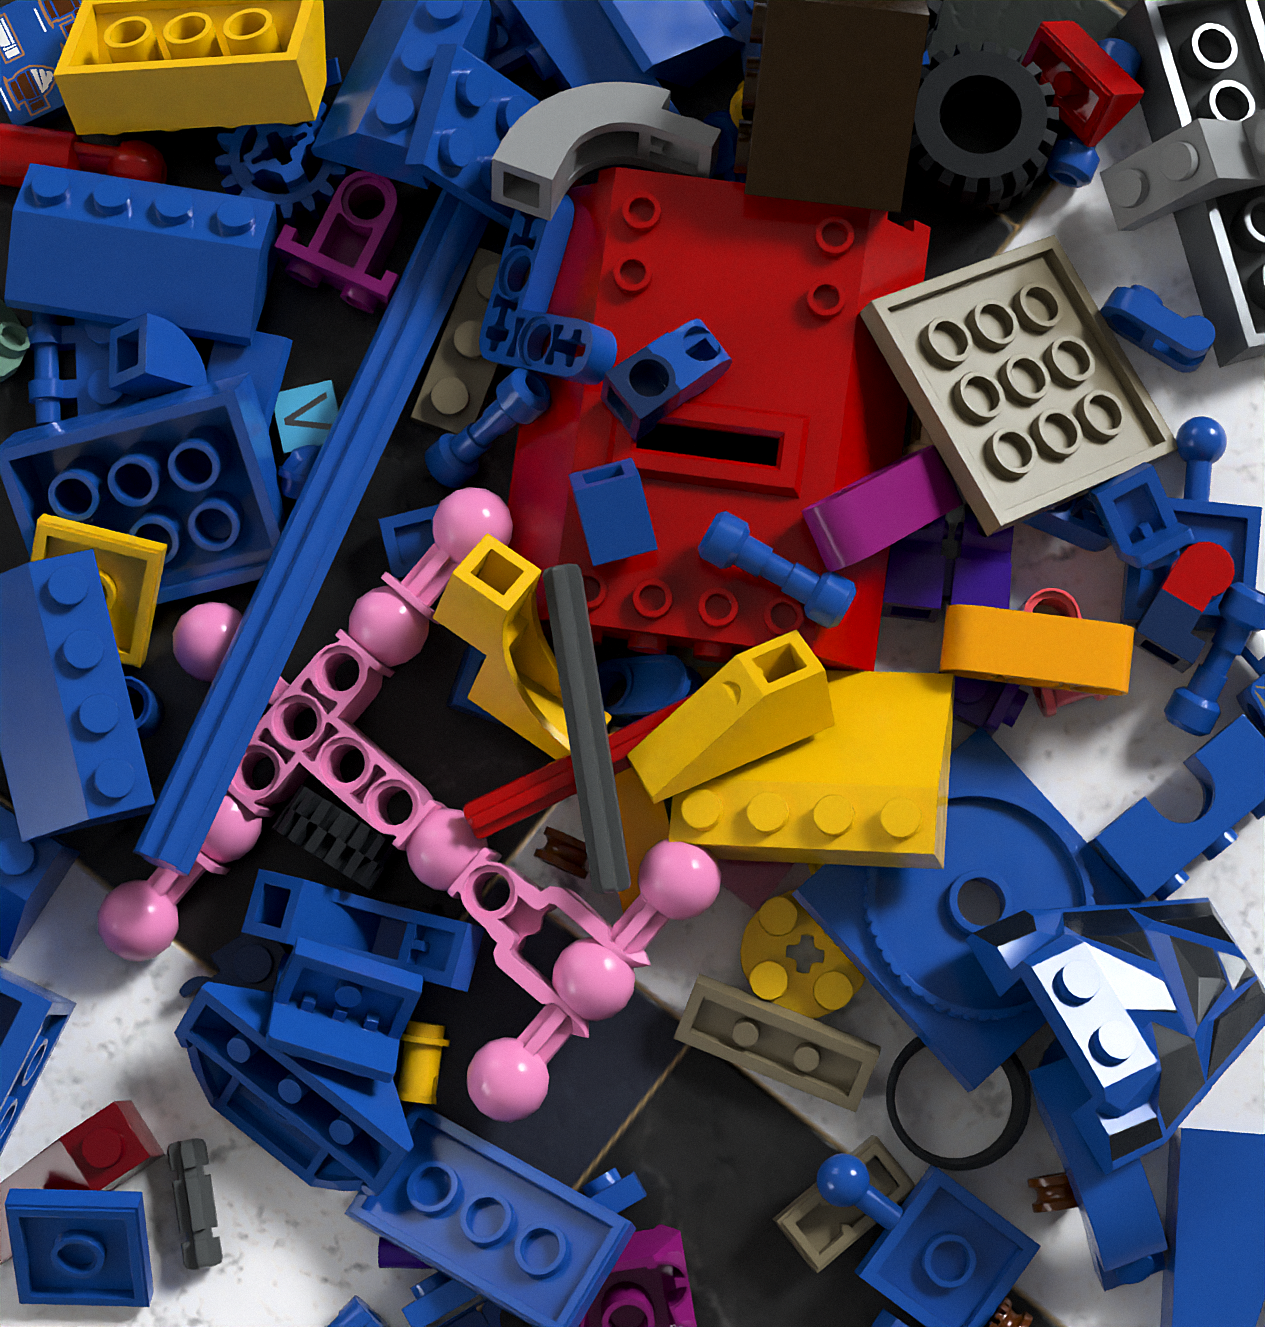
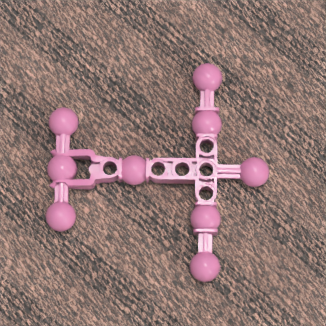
M469 487L456 490L440 502L433 517L432 525L435 543L402 581H399L388 572H385L381 579L388 585L372 589L357 599L349 616L348 632L339 629L335 634L340 639L338 642L326 645L320 650L291 685L280 676L263 712L265 715L257 725L189 876H182L169 869L158 867L148 880L135 879L121 883L106 894L97 912L98 933L107 948L124 960L141 962L157 957L171 946L179 929L178 908L176 905L206 870L211 873L226 875L231 869L227 862L240 859L254 848L262 831V816L271 818L276 813L272 806L284 802L292 796L300 784L312 773L371 827L383 834L396 837L392 844L398 850L407 852L410 868L420 882L434 890L447 891L452 898L462 899V903L470 915L497 942L493 952L496 965L537 1001L545 1004L517 1039L503 1037L489 1041L475 1053L468 1066L467 1089L470 1099L478 1110L495 1121L511 1123L525 1119L539 1109L548 1092L549 1074L546 1065L573 1034L589 1038V1021L597 1022L611 1018L627 1005L634 991V968L651 966L645 948L670 919L683 921L697 917L713 904L720 891L721 871L717 858L709 848L684 842H669V838L660 840L646 852L639 865L638 885L641 893L612 926L576 892L553 886L545 889L538 886L518 869L510 865L498 863L502 855L488 847L486 838L477 839L473 835L462 810L448 809L443 803L433 800L426 787L353 724L377 696L382 687L383 676L391 678L395 673L391 667L406 663L421 652L428 637L429 619L438 625L440 624L433 619L435 611L431 608V605L445 590L452 572L487 533L508 546L511 540L513 522L506 504L498 495L487 489ZM208 602L196 605L180 617L172 633L173 653L186 674L199 681H213L243 617L238 610L226 603ZM355 659L360 670L359 678L350 689L339 691L335 683L336 671L345 661ZM312 708L317 716V727L310 737L299 741L294 733V721L300 712ZM359 749L365 760L364 770L355 781L346 783L340 772L341 761L349 751ZM270 757L275 767L274 778L266 788L258 790L252 779L253 769L262 758ZM406 790L412 799V812L406 821L394 825L388 818V802L395 793ZM500 874L504 876L509 884V899L503 907L492 911L483 902L482 888L490 877ZM559 908L591 936L574 941L561 952L554 964L551 982L523 956L522 949L528 936L536 935L542 930L543 919L546 914Z

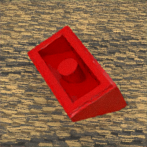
M1042 21L1021 63L1026 68L1034 62L1042 70L1038 84L1043 85L1050 82L1055 92L1051 107H1059V118L1087 147H1095L1139 102L1144 94V89L1074 21Z

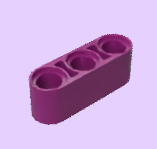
M933 444L881 467L811 504L801 512L827 571L832 572L857 563L961 506L963 501L948 467Z

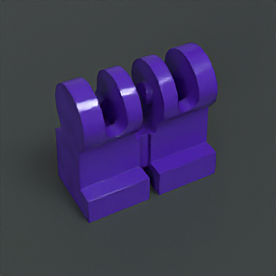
M964 504L961 522L958 523L954 532V540L958 541L957 557L954 559H947L946 556L941 555L942 540L948 539L949 524L945 520L946 514L929 523L927 529H918L891 544L881 616L935 623L942 601H947L946 606L963 604L1009 609L1014 525L989 537H983L977 531V518L969 504Z

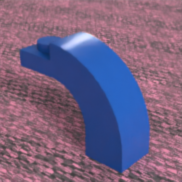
M259 869L241 932L294 946L297 937H301L422 975L425 982L468 992L485 928L355 895L306 879Z
M1069 1057L1028 1071L1038 1113L1058 1153L1074 1193L1084 1224L1094 1270L1104 1292L1124 1284L1139 1283L1151 1274L1165 1270L1163 1251L1168 1249L1167 1242L1141 1160L1138 1159L1105 1176L1070 1117L1073 1112L1091 1099L1092 1095Z

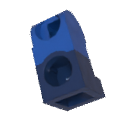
M696 318L680 326L670 334L668 332L607 371L604 375L600 398L636 443L654 430L660 419L691 397L705 391L720 379L730 368L732 358L704 322Z

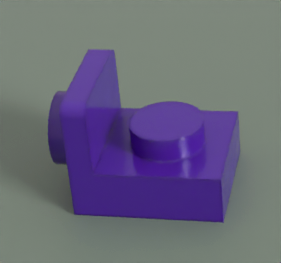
M955 676L953 718L976 730L981 726L992 737L1001 723L1011 728L1013 727L1027 701L1029 693L1019 689L1020 685Z

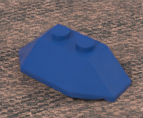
M207 982L201 986L174 1034L180 1046L187 1048L192 1070L210 1106L310 1187L338 1191H363L366 1195L379 1196L414 1147L394 1080L392 1079L390 1083H384L368 1077L356 1076L348 1071L305 1058L293 1057L285 1052L269 1048L264 1042L273 998L272 992L214 982Z

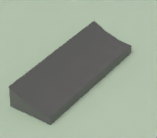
M1139 0L1117 23L1121 40L1133 45L1142 58V63L1134 80L1144 89V94L1139 101L1152 143L1198 118L1242 121L1265 108V25L1257 0ZM1265 185L1221 195L1173 212L1203 315L1215 328L1216 337L1212 345L1219 368L1265 355Z

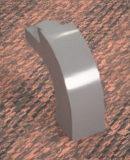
M602 82L571 88L541 101L523 114L509 129L492 158L491 200L551 221L569 187L584 174L600 167L619 164L635 165L656 172L713 179L717 169L721 129L704 124L698 119L670 112L671 91L660 87L631 82Z

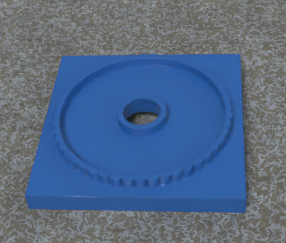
M981 726L951 752L944 869L824 864L791 894L967 1092L975 1090L1037 1032L1047 1020L1026 985L999 997L966 941L973 932L987 926L975 925L966 920L961 914L957 898L962 885L968 881H978L986 884L995 892L1000 904V913L996 922L1028 909L1141 902Z

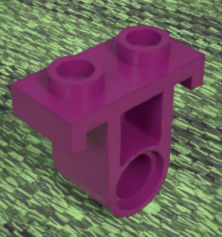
M356 171L347 176L337 188L308 247L304 246L297 229L286 224L284 225L274 247L283 265L286 266L285 273L296 281L312 288H318L320 282H323L341 290L340 297L345 302L364 312L374 313L376 307L386 311L400 281L397 274L388 270L385 271L382 279L378 280L404 223L403 210L396 189L387 177L367 171ZM377 200L385 204L384 210L373 219L364 220L355 216L358 207L366 201Z

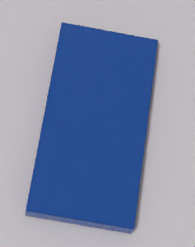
M414 1103L405 1117L414 1147L379 1196L366 1195L363 1191H358L345 1214L352 1221L532 1327H578L637 1228L631 1221L422 1104Z

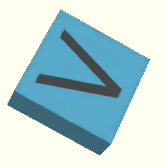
M332 380L279 392L274 413L283 453L286 458L290 456L293 449L301 446L323 445L339 411V404Z

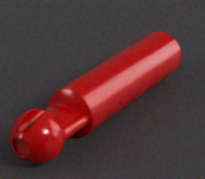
M0 123L1 186L21 188L30 163L165 184L167 164L162 153L154 145L143 140L123 141L118 146L85 143L82 136L77 135L75 131Z

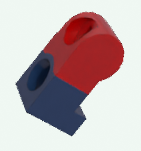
M1198 542L1189 546L1171 565L1135 625L1133 645L1182 674L1195 663L1206 642L1194 636L1191 632L1206 606L1216 600L1232 583L1235 570L1234 562L1229 552L1221 545L1212 542Z

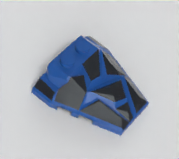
M1208 897L1022 910L973 932L966 939L999 997L1025 985L1027 986L1092 1095V1098L1073 1112L1070 1117L1105 1176L1163 1146L1195 1106L1212 1089V1086L1228 1067L1235 1062L1265 1026V987Z

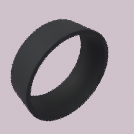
M918 1036L915 1037L903 1048L894 1061L886 1087V1105L889 1119L901 1142L909 1151L924 1162L952 1171L979 1169L1002 1158L1014 1147L1023 1134L1031 1108V1091L1028 1076L1016 1053L1014 1052L1001 1064L1008 1078L1012 1095L1010 1117L1002 1134L991 1146L975 1155L963 1158H946L932 1154L918 1146L905 1132L897 1115L895 1090L899 1075L908 1060L916 1052L926 1047Z

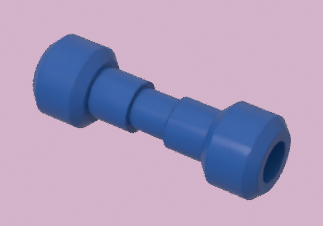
M1107 38L1098 41L1097 44L1135 79L1142 63L1138 50L1130 43L1117 38ZM1069 129L1066 138L1057 140L1054 143L1045 167L1048 175L1056 182L1072 188L1089 185L1100 162L1095 151L1096 146L1087 147Z
M524 368L515 369L498 384L496 388L497 399L483 411V416L479 420L468 424L457 435L445 433L425 451V463L430 475L444 486L450 488L462 486L478 471V458L492 446L493 440L499 435H505L517 423L532 424L551 406V394L547 383L540 375Z
M728 511L716 514L698 546L700 558L720 569L729 568L733 564L756 578L760 575L781 587V592L805 604L804 611L807 618L827 629L839 625L857 593L854 582L834 571H828L819 575L798 562L793 564L773 553V548L750 536L749 525L744 520Z
M1241 582L1231 584L1226 589L1218 605L1220 615L1223 618L1211 639L1213 645L1203 664H1198L1188 686L1174 689L1164 709L1167 721L1198 737L1210 734L1221 714L1219 704L1216 701L1228 680L1226 674L1236 655H1241L1252 632L1256 633L1265 630V593Z

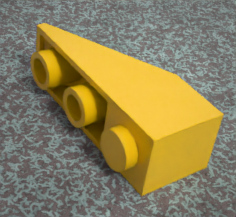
M797 629L734 656L627 754L629 764L653 803L660 802L834 726L825 668Z

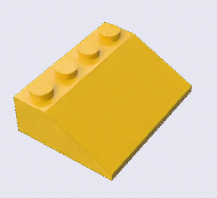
M698 667L697 672L701 675L705 684L722 667ZM825 670L835 725L673 795L669 842H684L709 848L717 859L944 869L955 675L946 673Z

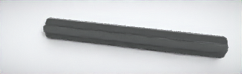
M578 564L556 565L544 570L543 581L593 891L597 894L620 892L630 888L631 877L582 569Z

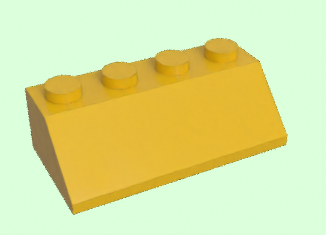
M82 0L53 74L76 134L118 135L124 132L155 130L174 132L189 128H236L242 125L273 123L292 125L300 122L315 121L327 82L323 0Z

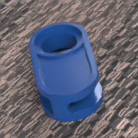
M664 654L616 658L604 661L597 666L604 711L612 716L609 722L612 726L625 727L695 693L704 685L701 675L674 655ZM626 679V690L622 698L616 704L607 707L609 690L618 681Z

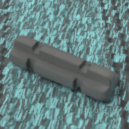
M198 1138L177 1141L168 1146L167 1154L170 1171L177 1170L178 1180L172 1181L179 1233L186 1232L187 1242L181 1243L183 1263L186 1269L192 1270L216 1266L222 1262L223 1254L220 1236L213 1237L212 1232L213 1227H218L211 1174L204 1175L203 1165L209 1164L206 1142Z

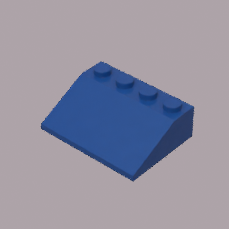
M250 372L14 432L0 445V475L30 559L37 519L43 513L168 544L156 605L259 580L286 525L270 435Z

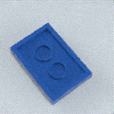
M438 44L404 164L509 230L515 209L491 200L492 158L514 123L529 109L540 103V101L459 44Z

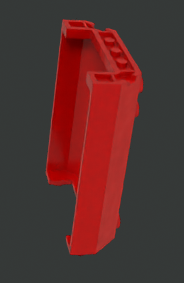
M622 167L599 170L598 182L594 184L582 185V180L577 179L565 193L574 202V220L546 313L584 320L611 331L617 342V355L613 367L668 332L670 334L691 320L701 319L732 358V364L725 374L708 389L691 397L657 423L779 439L776 466L636 448L637 442L633 441L621 422L615 418L600 398L603 381L597 385H586L540 375L550 389L551 406L532 424H519L507 505L513 522L512 537L507 547L542 570L537 585L536 605L545 638L553 640L543 572L545 569L556 565L578 564L582 569L594 646L602 645L603 637L629 640L628 649L637 652L666 654L667 645L692 648V657L699 660L728 663L732 659V654H740L797 629L825 670L874 671L890 545L857 563L834 571L854 582L857 593L839 625L830 629L807 618L804 611L805 604L781 592L782 588L760 575L756 578L733 564L729 568L720 569L700 558L698 546L716 514L728 511L747 522L750 528L749 535L773 548V553L793 564L798 562L819 575L828 572L801 511L811 504L901 458L909 401L859 312L874 299L924 282L931 227L916 220L904 221V226H900L887 220L888 211L747 195L744 194L745 183ZM551 332L546 337L542 346V357L549 347ZM577 346L574 357H583L585 348ZM632 458L640 474L658 550L593 566L568 474Z

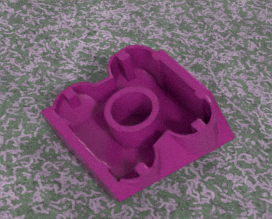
M659 1223L653 1229L634 1232L578 1327H697L680 1230Z

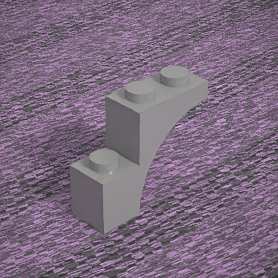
M1265 108L1242 121L1198 118L1100 172L1118 231H1134L1163 216L1205 200L1265 185Z

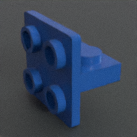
M297 937L291 953L283 954L278 965L264 1043L269 1048L285 1052L293 1057L305 1058L348 1071L356 1076L390 1083L396 1072L400 1038L422 993L423 976Z

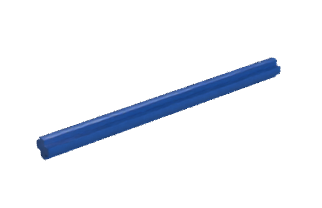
M443 188L133 850L134 853L144 857L145 861L162 869H169L182 876H189L491 219Z

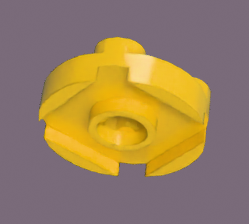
M790 890L767 900L749 920L741 941V968L752 992L757 997L812 1019L821 1018L844 1007L862 987L866 978L791 895L795 890ZM801 936L813 937L814 948L823 950L824 954L822 963H812L809 973L796 971V960L786 957L787 946L798 945Z

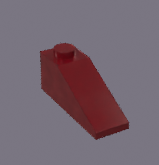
M131 1100L112 1102L61 1136L0 1183V1265L12 1258L4 1205L10 1188L112 1191L165 1155Z

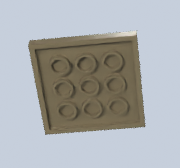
M1055 235L874 299L859 312L987 537L1089 493L1088 491L1143 462L1153 465L1165 460L1178 450L1175 437Z

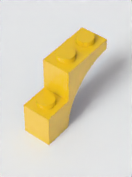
M487 533L452 572L433 619L486 655L467 698L557 760L571 753L556 658L542 631L536 605L537 585L542 570ZM604 711L606 726H608L612 716Z

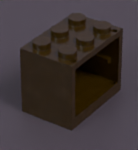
M754 0L749 43L761 44L760 57L747 55L741 108L752 109L753 115L752 120L739 119L734 173L746 174L744 194L892 212L901 211L929 22L926 0Z

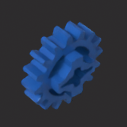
M321 102L316 120L297 123L296 125H300L298 127L282 123L242 125L235 128L234 134L219 133L217 140L221 148L229 154L216 157L215 165L220 174L228 175L221 182L226 193L274 201L276 213L283 214L287 225L295 227L297 212L305 210L307 215L314 221L319 219L316 204L321 200L330 204L335 194L332 185L334 183L341 184L349 176L347 168L339 163L316 157L311 150L329 113L328 106ZM257 136L253 150L246 153L251 142ZM287 152L292 161L281 165L276 157L281 153ZM322 163L320 171L310 183L314 167ZM274 189L288 194L268 193V191Z

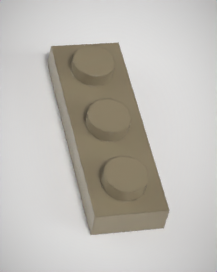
M477 247L411 414L413 423L442 434L453 433L457 435L468 424L475 423L482 417L502 366L483 358L479 347L480 331L502 255ZM531 266L528 268L526 275L524 277L523 287L526 284L527 279L529 277Z
M700 973L695 981L673 1038L855 1113L881 1051V1046Z

